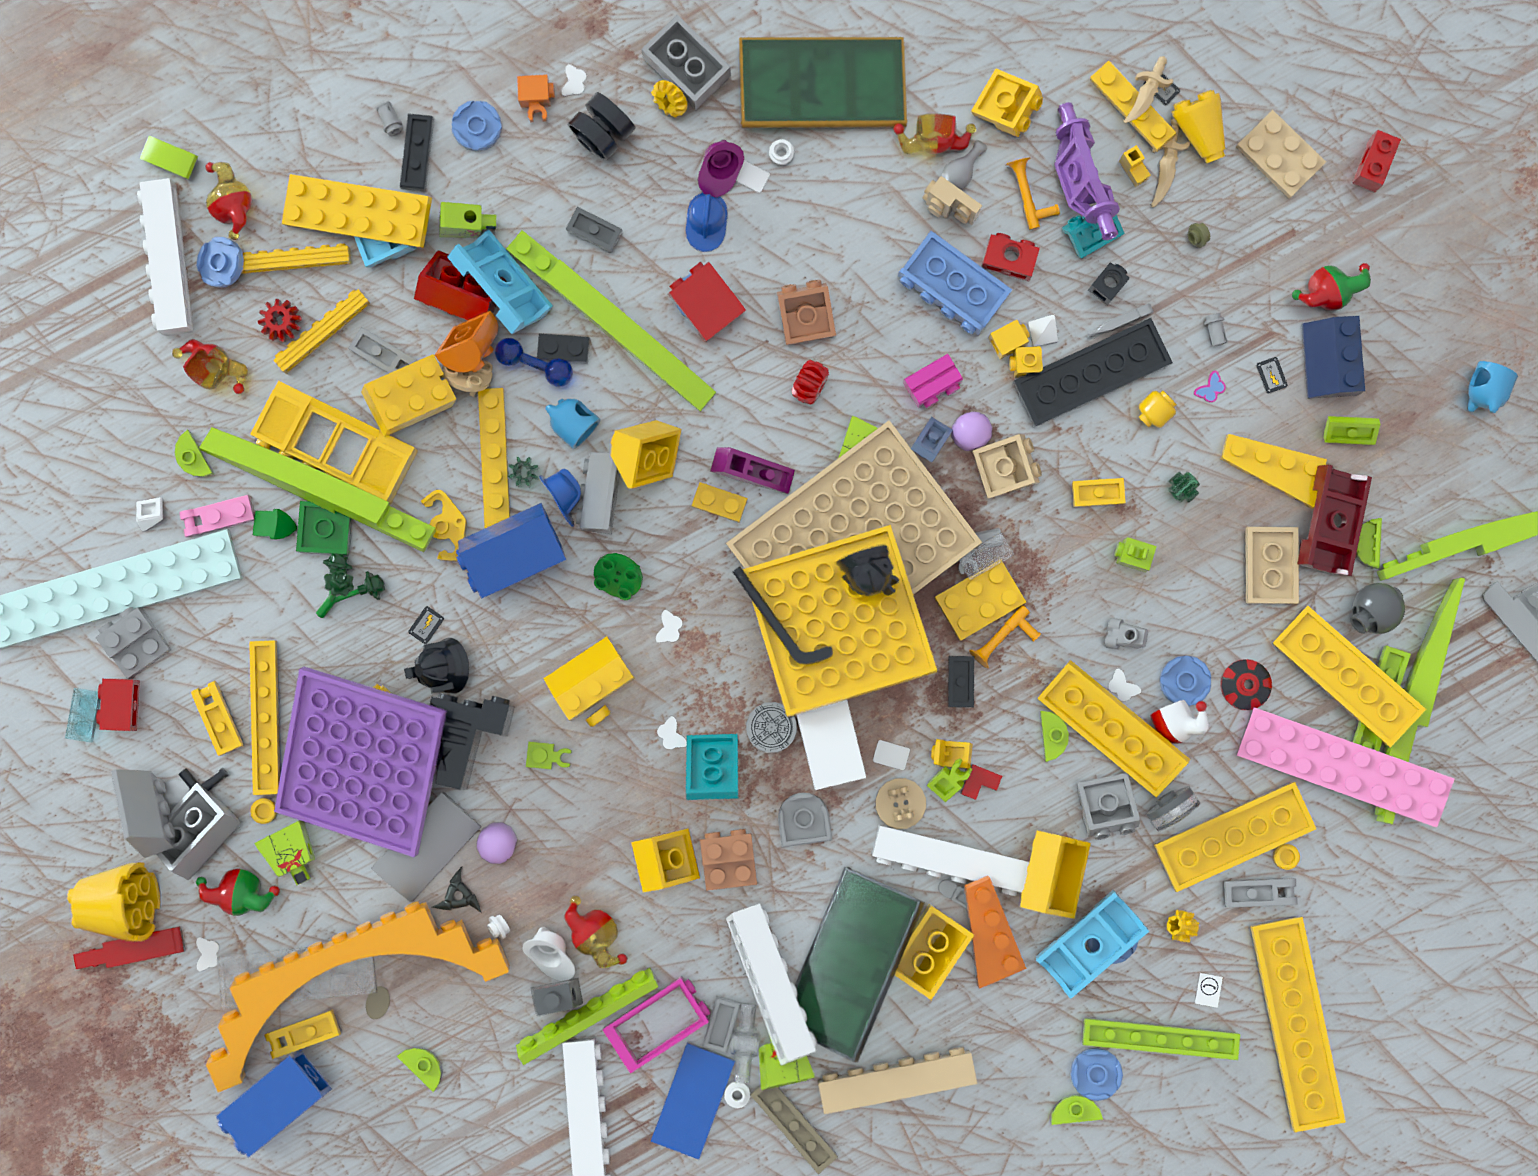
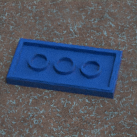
M687 1042L651 1142L699 1160L735 1060Z

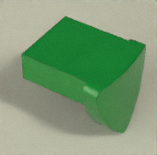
M273 509V511L255 510L252 536L270 537L272 540L288 537L297 529L293 519L280 509Z

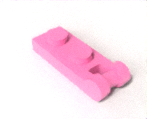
M249 495L179 512L181 520H184L186 528L184 529V534L186 538L251 522L255 518ZM201 517L203 525L195 526L194 518Z

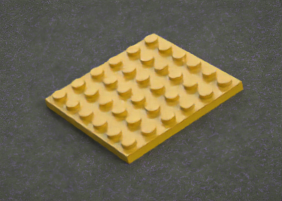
M891 525L743 569L802 652H812L826 646H831L833 649V656L821 662L806 665L797 663L753 603L787 717L937 672ZM883 544L887 545L888 557L894 567L892 575L899 579L897 584L892 585V588L896 589L895 593L889 596L883 592L873 596L858 594L842 579L841 576L845 575V573L835 563L841 558L860 550Z

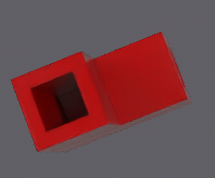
M971 764L972 772L969 778L965 780L960 794L976 800L981 786L997 791L1002 775Z

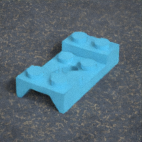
M490 230L485 231L477 240L465 247L457 244L447 257L462 276L471 274L499 307L500 310L496 316L511 334L544 318L553 307ZM499 277L505 278L507 282L501 280Z
M1113 889L1058 940H1054L1036 956V960L1054 977L1067 996L1072 999L1143 938L1149 930ZM1090 938H1095L1100 942V947L1095 952H1090L1085 948V942Z

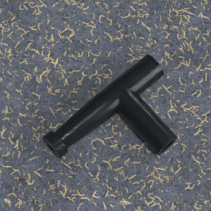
M187 768L178 774L190 790L198 783ZM221 768L218 773L202 783L201 786L209 792L229 774L224 768Z

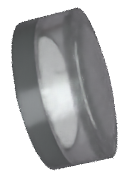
M1187 786L1177 792L1172 790L1156 801L1158 804L1151 808L1146 815L1156 830L1161 831L1187 817L1201 802L1190 786Z

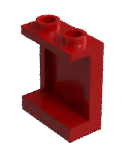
M699 262L689 270L692 274L685 281L680 277L669 286L672 291L668 295L696 328L702 340L706 342L745 312L746 309L711 263L708 262L703 265L702 262Z

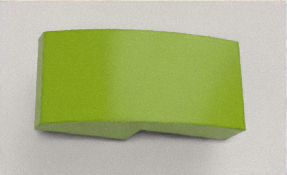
M152 136L148 137L140 156L141 160L186 179H189L198 158L195 154Z

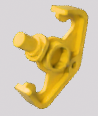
M434 490L421 500L425 507L433 506L436 500H441L443 504L442 513L433 517L429 524L436 528L433 537L440 540L450 539L455 545L454 552L448 553L446 550L439 552L437 559L455 562L458 561L456 558L458 556L456 550L459 549L458 541L466 537L467 520L445 492Z

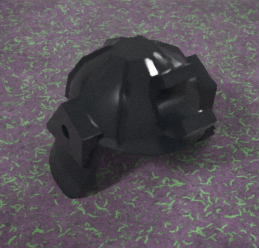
M883 544L860 550L841 558L835 563L845 573V575L841 576L842 579L858 594L873 596L883 592L889 596L895 593L896 589L892 588V585L897 584L899 579L892 575L894 567L888 557L887 545Z
M445 638L440 642L423 645V651L415 659V667L404 668L406 679L417 678L420 684L430 688L431 694L438 692L458 693L464 689L469 677V662L466 651L461 643L454 638Z

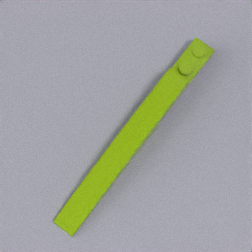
M521 230L506 248L512 256L571 303L588 320L701 412L716 394L714 389L526 232Z
M211 427L199 447L201 451L332 513L337 511L419 551L425 552L436 532L435 527L391 507L389 502L289 457Z
M1538 511L1490 522L1421 544L1422 552L1420 550L1406 555L1407 561L1399 563L1395 559L1382 564L1384 569L1377 571L1379 580L1382 581L1474 547L1477 555L1481 556L1537 536Z
M1460 577L1452 580L1426 632L1404 686V690L1426 710L1391 748L1385 744L1384 754L1409 762L1417 727L1424 728L1429 726L1465 582L1464 578ZM1376 806L1375 815H1378L1376 821L1393 824L1396 813Z

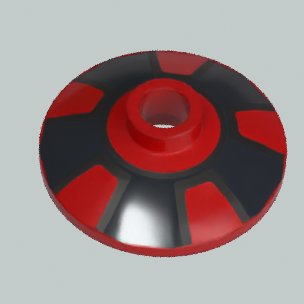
M1249 659L1238 660L1229 665L1224 671L1221 678V691L1226 701L1233 707L1241 710H1253L1254 707L1258 708L1268 700L1272 691L1271 676L1268 670L1257 661ZM1247 679L1253 684L1251 689H1246L1244 686V682Z

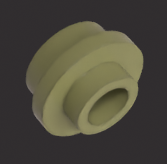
M1193 223L1189 226L1187 235L1190 243L1198 248L1204 247L1211 238L1208 227L1204 223Z

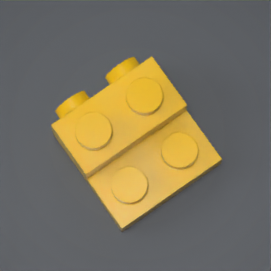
M995 69L971 112L974 116L995 124L997 129L1018 137L1021 131L1026 132L1031 123L1029 117L1034 110L1038 111L1041 108L1043 94L1038 85Z

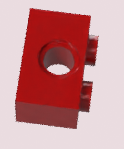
M1377 130L1368 141L1352 184L1373 192L1378 191L1385 182L1401 139Z
M991 234L981 267L985 270L1029 282L1033 275L1040 248L1028 240H1020L1018 242L1011 240V237L1007 234ZM1009 250L1014 251L1017 254V259L1010 261L1006 259L1004 253Z

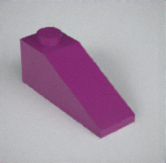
M717 447L710 472L789 494L795 469L731 447Z

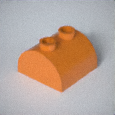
M489 311L454 326L435 353L438 361L448 369L456 372L472 371L474 373L479 371L485 365L482 358L489 356L494 351L491 344L496 338L499 329L494 314Z

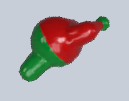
M1362 263L1359 266L1361 274L1357 276H1347L1336 266H1324L1311 276L1308 283L1310 293L1303 294L1301 290H1294L1292 298L1302 301L1309 307L1321 306L1325 310H1340L1351 301L1353 294L1370 287V266L1367 263Z
M243 869L227 871L216 888H208L205 877L201 876L196 879L200 900L207 904L219 906L225 913L232 916H241L250 911L263 912L270 905L273 898L280 894V888L275 885L269 888L267 894L259 896L261 887L259 879L253 873Z

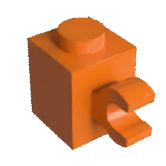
M547 74L517 76L518 101L521 108L529 107L528 118L530 122H534L533 116L536 112L542 113L543 122H546L548 115L544 107L551 106V98H555L554 82L550 83Z

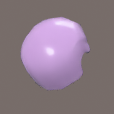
M980 412L965 413L958 417L952 425L951 437L956 446L965 451L975 450L987 445L992 437V425L989 418Z
M492 822L480 832L477 839V850L485 861L491 864H501L513 855L517 837L510 826L502 822Z

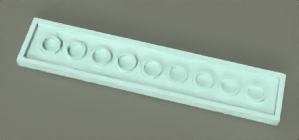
M227 529L0 595V649L120 615L121 612L129 607L134 609L137 607L144 608L243 579L230 531Z

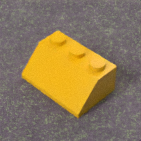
M655 420L615 430L611 439L612 449L610 455L628 488L633 489L673 477L682 429Z
M606 636L543 679L568 720L572 721L634 680L635 677Z
M929 904L914 927L895 976L932 1000L974 934Z

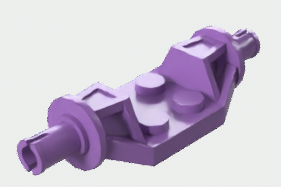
M1072 103L1061 104L1057 110L1063 124L1056 130V136L1060 140V145L1054 165L1068 206L1084 216L1086 222L1098 223L1102 239L1111 240L1118 235L1112 218L1118 214L1120 208L1118 203L1114 201L1111 186L1101 183L1098 170L1094 165L1090 149L1095 144V141L1089 130V120L1077 118ZM1097 203V204L1094 205L1093 207H1091V206L1089 205V204Z

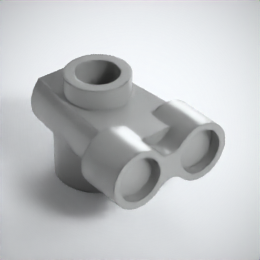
M1110 618L1105 647L1111 649H1119L1120 646L1133 647L1135 649L1144 648L1147 643L1148 629L1125 624L1123 619ZM1132 633H1135L1134 638L1130 640Z

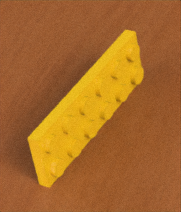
M290 174L281 224L424 248L432 197Z
M1309 606L1273 642L1275 647L1389 748L1426 710Z
M1071 660L1037 698L1156 798L1190 761V758Z
M1291 782L1154 844V847L1174 891L1179 892L1312 832L1317 828L1296 783Z

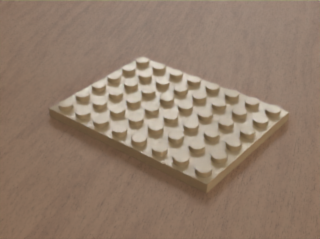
M889 420L729 540L726 545L744 568H748L891 525L912 593L915 594L981 544L982 541Z

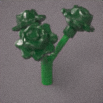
M331 554L329 559L323 560V564L330 569L329 574L324 575L326 582L324 588L329 590V595L316 611L317 616L325 618L336 602L358 594L364 595L368 593L375 599L380 600V594L385 590L383 579L378 574L373 575L366 571L364 584L357 586L358 589L353 590V576L348 575L346 571L353 567L348 564L349 558L342 554Z

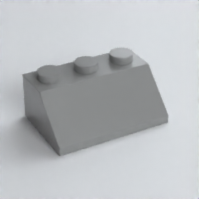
M590 453L589 459L584 461L583 474H587L586 484H581L580 499L584 500L583 507L578 509L576 524H580L582 531L612 535L620 473L610 455L611 453Z
M121 769L111 771L124 839L144 858L174 848L172 838L175 837V832L172 824L168 821L167 815H170V808L163 797L166 789L162 779L157 778L151 771Z
M196 783L170 811V815H167L168 821L172 824L175 832V837L172 838L174 848L156 855L171 872L190 880L241 822L228 807L204 787Z

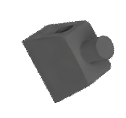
M579 978L530 988L534 1011L537 1016L574 1009L583 1004Z

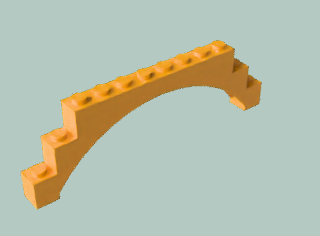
M417 901L405 906V911L397 914L393 911L381 916L380 921L371 924L370 921L362 923L356 927L354 932L349 934L346 931L338 933L331 938L332 941L322 944L321 941L307 947L308 951L300 954L297 951L284 956L283 961L274 964L271 961L260 966L257 972L249 974V971L237 975L234 977L235 981L232 982L229 989L240 1012L235 1009L225 1013L217 1026L228 1050L225 1047L215 1050L210 1054L211 1057H209L206 1063L217 1092L219 1093L243 1083L246 1076L243 1068L249 1049L263 1024L288 996L312 978L338 965L357 959L378 955L409 954L423 955L455 963L482 975L484 981L487 982L509 972L510 965L499 939L491 940V938H486L476 944L477 946L474 947L462 920L455 922V920L447 921L440 926L441 929H438L427 903L419 904Z

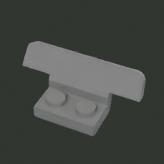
M1498 581L1493 583L1484 592V601L1538 663V582L1525 588L1515 598H1512Z

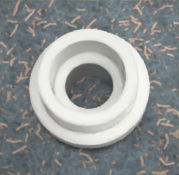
M779 139L771 144L769 156L774 163L785 165L792 160L794 148L789 141ZM779 149H784L786 151V155L782 157L778 156L777 151Z
M500 914L496 917H489L490 923L487 927L494 938L499 937L501 940L506 938V934L510 932V929Z
M732 1082L725 1090V1100L733 1108L744 1107L749 1102L750 1090L742 1082ZM740 1091L742 1098L739 1100L734 1099L732 1096L733 1092Z

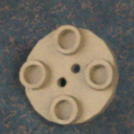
M484 361L485 365L479 371L473 373L472 371L456 372L443 365L442 372L444 374L443 378L447 379L450 386L470 392V396L475 397L478 391H482L490 385L493 367L490 362Z
M895 778L886 782L878 790L875 799L879 818L886 825L895 829H907L916 825L922 819L926 810V797L923 790L914 781L906 778ZM904 800L908 801L907 805H904ZM895 802L898 803V806H897V807H894V806H893V804H894Z

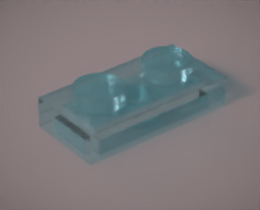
M74 688L65 734L66 739L93 742L97 723L96 715L101 701L98 698V691Z

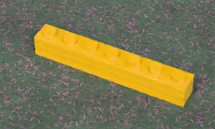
M340 243L336 244L335 247L321 245V248L307 246L302 250H299V248H290L289 251L275 249L274 252L263 250L258 251L257 254L243 252L244 263L241 273L352 264L351 250L348 245Z
M359 289L351 291L346 300L339 301L334 310L327 311L322 320L315 321L311 325L312 328L310 330L303 331L299 335L300 338L298 340L291 341L287 345L288 348L286 350L280 351L275 355L276 358L273 361L287 374L371 303Z

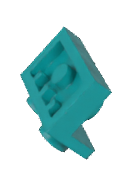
M1117 215L1112 219L1118 235L1111 240H1103L1098 223H1088L1084 216H1075L1068 220L1067 225L1062 227L1063 232L1069 235L1074 249L1080 258L1087 256L1125 234Z

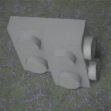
M129 607L121 612L119 615L121 619L114 624L112 622L104 624L98 629L100 634L95 637L109 658H113L126 679L133 678L171 651V648L145 611L138 607L136 609Z
M1127 773L1077 783L1088 837L1095 836L1096 840H1102L1110 837L1112 832L1120 831L1121 835H1127L1136 831L1135 828L1139 827L1140 817Z

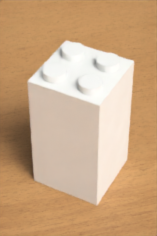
M847 700L796 715L815 790L866 778Z

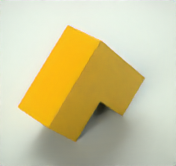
M1137 145L1124 152L1119 160V163L1135 187L1148 180L1151 176L1143 164L1145 157Z

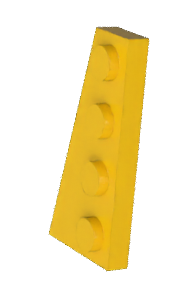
M1227 434L1221 455V460L1249 475H1253L1262 480L1263 483L1284 492L1285 495L1293 499L1295 498L1309 508L1314 509L1317 491L1313 490L1317 467L1318 465H1326L1327 459L1232 434Z

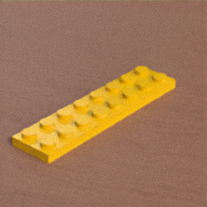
M1299 916L1250 926L1292 1129L1294 1132L1346 1123L1303 917Z

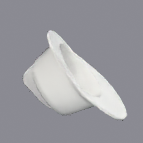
M541 927L532 940H528L523 944L522 949L525 955L547 976L560 981L573 978L575 966L566 955V944L562 936L551 932L546 927Z

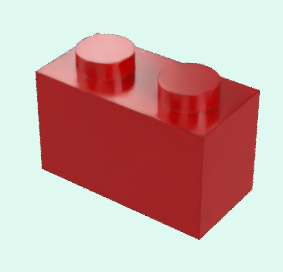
M102 678V684H99L98 698L101 699V706L96 715L99 730L137 731L140 680Z

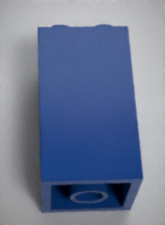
M542 503L459 540V549L456 550L458 555L456 558L463 571L468 570L467 575L469 579L467 580L473 593L478 592L481 599L566 560L562 544Z
M300 1049L288 1056L216 1116L219 1120L218 1126L225 1134L232 1136L235 1140L234 1145L242 1155L246 1154L249 1158L330 1092L332 1088Z

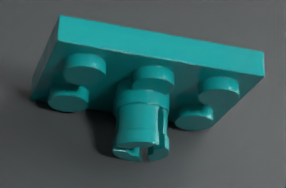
M738 734L687 735L686 800L738 799Z

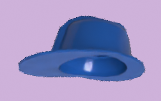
M701 193L690 201L687 211L686 238L696 250L702 252L712 251L718 248L724 240L728 211L724 199L720 196L713 197L711 194Z
M562 469L548 478L540 475V480L552 494L564 518L570 526L574 527L570 511L580 500L581 488L578 481L567 469Z

